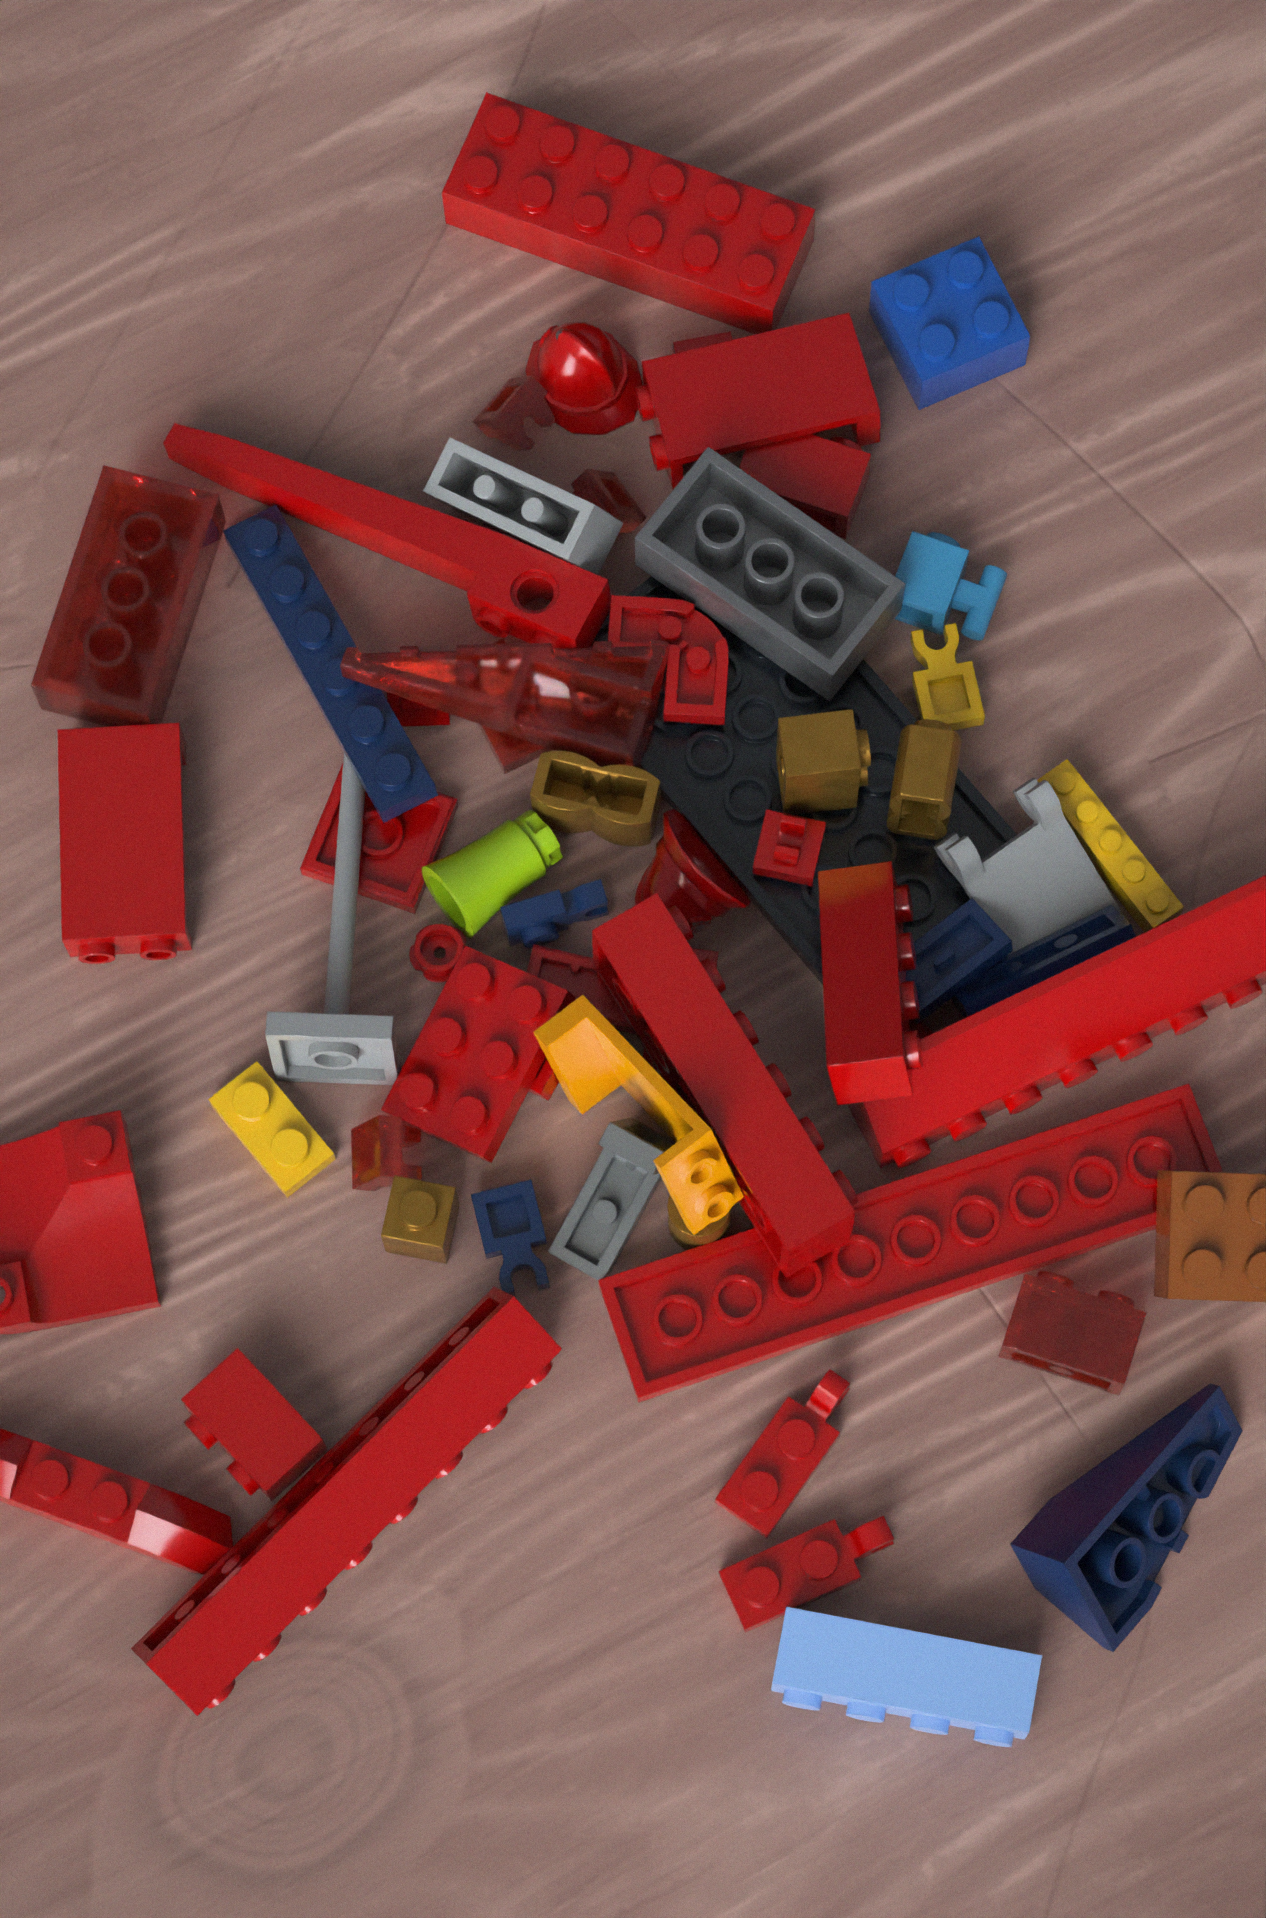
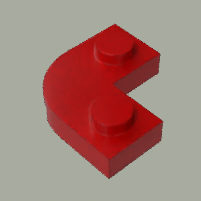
M611 595L607 660L667 664L664 721L725 725L729 650L726 637L723 638L716 625L708 617L695 610V604L688 601L672 598Z

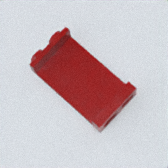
M849 312L641 361L644 385L634 387L636 403L642 422L653 421L656 435L648 437L651 456L656 471L667 470L672 491L683 478L682 464L697 461L708 447L718 454L724 455L845 425L851 426L855 442L860 447L880 442V408Z
M180 723L57 729L62 942L69 956L78 957L79 961L83 963L103 964L114 961L118 954L140 953V957L143 959L168 960L176 957L177 951L192 950V937L186 924L182 765H187L186 740Z

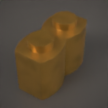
M923 719L916 721L914 725L910 724L902 729L887 817V827L891 832L938 840L947 834L962 743L959 734L952 731L948 724L937 720Z
M550 751L540 754L530 792L532 810L537 813L550 829L565 833H583L592 830L596 835L608 842L628 847L651 844L661 806L660 781L649 772L629 765H608L600 768L592 760L567 751Z

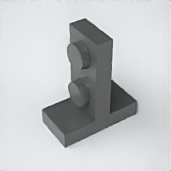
M632 1117L610 1122L598 1145L604 1148L548 1252L596 1280L608 1277L662 1179L653 1160L674 1145L675 1142Z

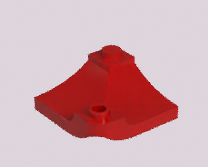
M121 1110L59 1122V1126L0 1145V1288L5 1290V1299L0 1304V1334L7 1335L46 1330L161 1307L141 1189L136 1178L127 1122Z

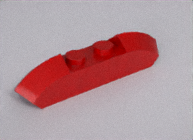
M0 1428L1 1502L203 1576L233 1547L230 1516L157 1485Z

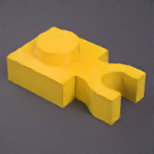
M956 623L944 625L943 635L946 646L939 650L931 649L925 644L923 629L911 631L910 642L913 654L917 661L925 668V670L915 671L912 674V684L920 719L944 722L951 727L952 731L984 725L985 714L973 662L956 663L955 656L959 644Z

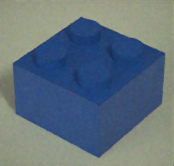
M979 236L871 281L869 313L918 410L1026 364L1030 334Z

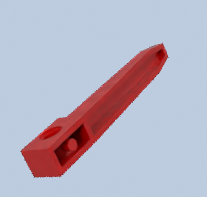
M174 423L163 442L170 460L225 488L269 507L277 505L278 509L283 513L466 591L473 619L481 629L499 638H506L509 634L529 643V646L537 654L546 659L560 661L564 658L581 665L610 612L611 592L608 579L496 531L219 434ZM544 598L551 601L548 606L541 610H528L524 608L533 599Z

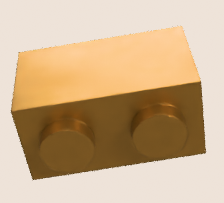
M853 709L778 718L776 764L783 813L798 815L857 807L859 787L868 786L867 766H871V755L867 729L856 730Z

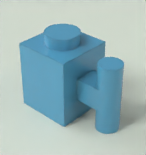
M912 531L895 577L905 583L902 610L895 620L942 635L944 625L947 624L951 610L955 609L967 613L961 633L970 639L981 641L986 634L1007 578V573L999 567L987 565L983 570L979 584L964 580L969 550L961 548L956 540L947 535L936 532L923 535Z

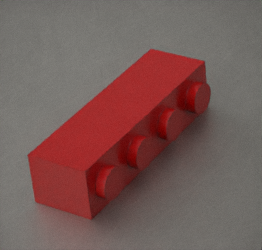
M892 861L818 871L826 1062L837 1105L912 1096V1069L922 1068L923 1061L918 1031H909V1020L918 1019L920 1016L915 981L906 982V971L916 969V954L912 933H903V923L913 921V906L909 885L898 886Z

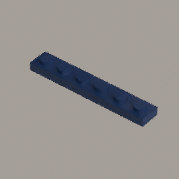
M277 505L223 530L228 546L383 823L438 796L432 778Z

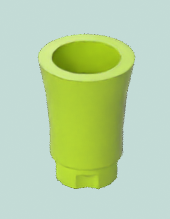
M530 809L513 821H504L484 836L460 850L423 866L422 876L432 897L445 916L465 936L472 938L500 910V907L508 904L523 890L545 876L546 869L560 861L563 856L560 851L561 846L550 827L542 821L535 811Z

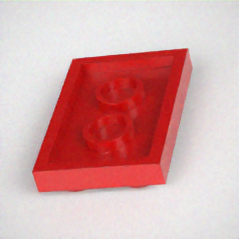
M465 946L381 1110L398 1121L492 1163L546 1058L533 1032L575 1001L576 997L564 988Z

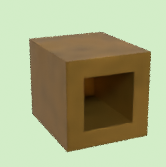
M394 1175L381 1233L385 1251L447 1264L460 1205L456 1187Z

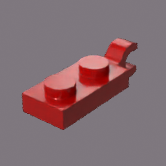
M829 1369L804 1407L788 1396L715 1498V1503L768 1539L840 1437V1432L829 1425L827 1421L849 1392L851 1383Z
M884 1516L869 1521L844 1536L836 1520L833 1519L718 1571L746 1633L785 1615L786 1607L799 1609L861 1581V1575L855 1562L894 1545V1537Z

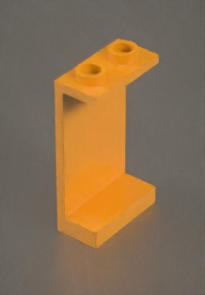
M581 995L533 1032L568 1100L582 1115L619 1086H622L672 1138L675 1144L654 1159L653 1162L686 1227L693 1235L697 1234L708 1224L723 1218L730 1211L731 1207L744 1197L712 1129L584 995Z

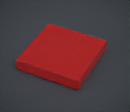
M343 764L300 867L302 875L333 886ZM365 791L358 894L415 914L426 888V883L422 876V867L437 861L458 808V799L437 792L438 796L383 823Z

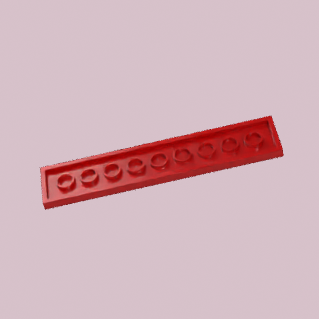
M1188 1083L857 1193L858 1203L852 1206L856 1217H854L850 1241L786 1278L756 1229L752 1228L599 1279L598 1286L639 1403L1156 1229L1158 1170L1223 1172Z

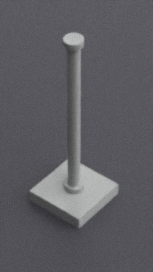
M345 753L343 757L324 1013L267 1011L265 1036L276 1081L393 1085L400 1073V1057L393 1016L349 1014L365 789Z

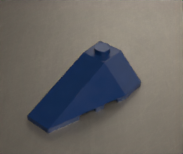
M1210 1383L1049 1499L1010 1543L1034 1588L1104 1649L1114 1652L1152 1608L1162 1589L1161 1586L1154 1582L1170 1551L1180 1554L1189 1536L1182 1530V1527L1197 1498L1209 1497L1243 1431L1219 1385Z

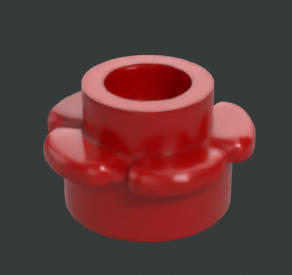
M431 924L422 928L416 934L415 944L409 950V958L413 968L416 971H422L424 978L428 981L435 983L447 982L467 944L466 936L461 930L451 925ZM436 949H444L446 955L443 958L435 957L434 952Z

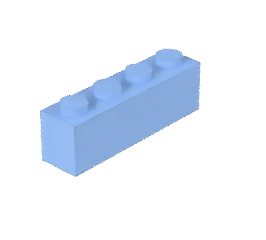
M786 1607L771 1691L784 1693L782 1703L797 1708L820 1710L821 1702L826 1701L847 1705L846 1716L859 1720L883 1723L885 1713L911 1718L910 1728L914 1730L948 1735L949 1725L975 1730L973 1740L994 1746L1012 1747L1013 1738L1025 1740L1030 1731L1042 1655Z

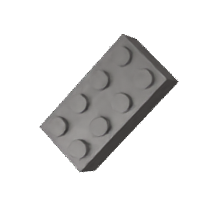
M709 447L635 537L636 566L686 601L695 604L697 609L828 701L834 697L902 610L905 590L904 582Z

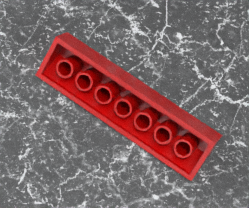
M1266 875L920 1039L923 1067L912 1069V1096L847 1104L879 1167H885L893 1162H896L898 1168L914 1164L931 1153L932 1150L929 1145L949 1135L952 1136L954 1141L968 1138L987 1126L985 1118L1007 1108L1010 1115L1022 1112L1043 1098L1040 1093L1041 1091L1062 1082L1065 1088L1076 1086L1094 1076L1098 1072L1096 1065L1116 1055L1121 1062L1130 1060L1153 1046L1151 1040L1153 1037L1170 1029L1174 1031L1175 1035L1184 1034L1203 1024L1208 1019L1206 1012L1226 1002L1230 1009H1235L1260 996L1263 993L1261 986L1266 984Z

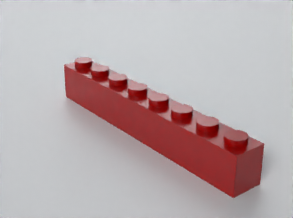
M494 1286L131 1650L196 1716L206 1707L213 1708L219 1705L234 1689L235 1678L252 1661L258 1662L266 1658L279 1644L282 1637L281 1632L298 1615L303 1616L310 1613L323 1601L327 1594L326 1586L343 1569L349 1570L360 1564L370 1553L373 1547L372 1540L389 1523L396 1524L407 1517L417 1505V1495L434 1478L439 1479L449 1474L460 1463L463 1457L462 1450L479 1433L489 1432L504 1419L508 1412L507 1405L523 1388L529 1389L537 1385L548 1375L553 1366L551 1360L562 1348L513 1295Z

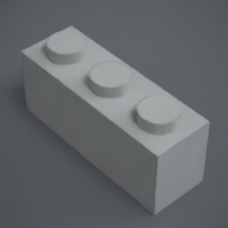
M450 437L423 490L426 494L461 514L597 575L623 525V522L595 504Z

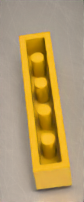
M1068 759L1037 780L1038 783L1043 780L1049 782L1060 801L1065 819L1100 877L1144 933L1182 914L1184 908L1182 903Z

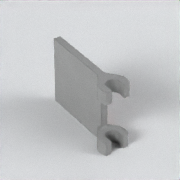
M1031 778L1013 791L1023 810L1034 822L982 860L974 844L965 835L959 838L957 833L953 832L934 846L942 862L960 882L969 898H973L1012 940L1013 951L1011 953L1109 905H1112L1123 915L1065 819L1060 801L1046 780L1038 783L1036 778Z

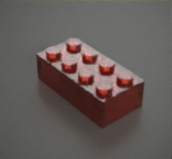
M103 465L31 683L33 692L42 710L107 727L162 723L226 524L219 494Z

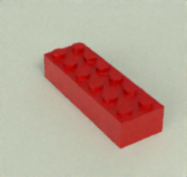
M487 92L442 191L446 224L753 334L777 329L814 241L816 212L814 208Z
M658 893L592 930L594 967L663 1079L712 1129L744 1196L739 1200V1203L786 1278L850 1241L854 1217H856L852 1206L858 1203L857 1195L844 1173L840 1169L831 1173L820 1156L819 1152L825 1149V1145L812 1121L807 1116L798 1120L786 1100L792 1096V1092L779 1068L774 1063L765 1067L753 1046L759 1043V1039L746 1015L741 1010L732 1014L721 996V993L726 991V986L713 962L708 957L699 961L688 941L693 939L694 935L686 918L676 905L667 909Z

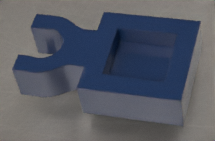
M601 879L583 884L568 892L560 893L558 889L500 907L502 923L510 947L523 943L525 948H533L534 944L544 946L555 941L559 937L558 932L568 930L569 924L609 915L607 908L608 900Z
M532 1180L471 1194L486 1259L503 1256V1264L499 1273L501 1289L516 1296L512 1277L521 1269H527L534 1273L538 1290L550 1288L546 1267L532 1252L533 1247L547 1244Z

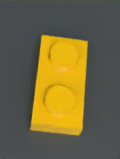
M258 1061L208 1099L214 1110L287 1198L336 1160L332 1150Z

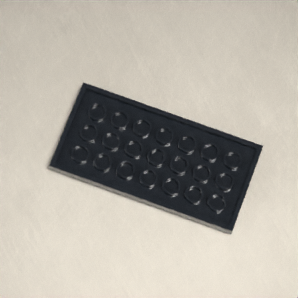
M652 576L626 595L672 598L686 601ZM695 607V610L708 617L716 625L723 638L726 637L729 669L725 725L664 721L667 664L607 660L610 612L581 665L564 658L560 661L548 659L551 667L638 768L649 772L660 781L661 796L672 809L677 810L685 817L720 864L745 891L747 897L822 985L818 871L892 861L898 886L909 885L913 906V921L903 923V933L911 932L915 942L970 900L960 882L942 862L934 846L953 832L957 833L959 838L965 835L974 844L982 860L1017 835L959 768L957 769L947 834L944 837L934 840L895 834L888 829L887 817L900 733L904 727L910 724L914 725L917 720L864 659L834 697L828 701ZM853 709L856 730L867 729L871 755V766H867L868 786L859 787L857 807L796 815L826 822V830L813 886L752 874L766 809L783 813L776 764L778 718Z

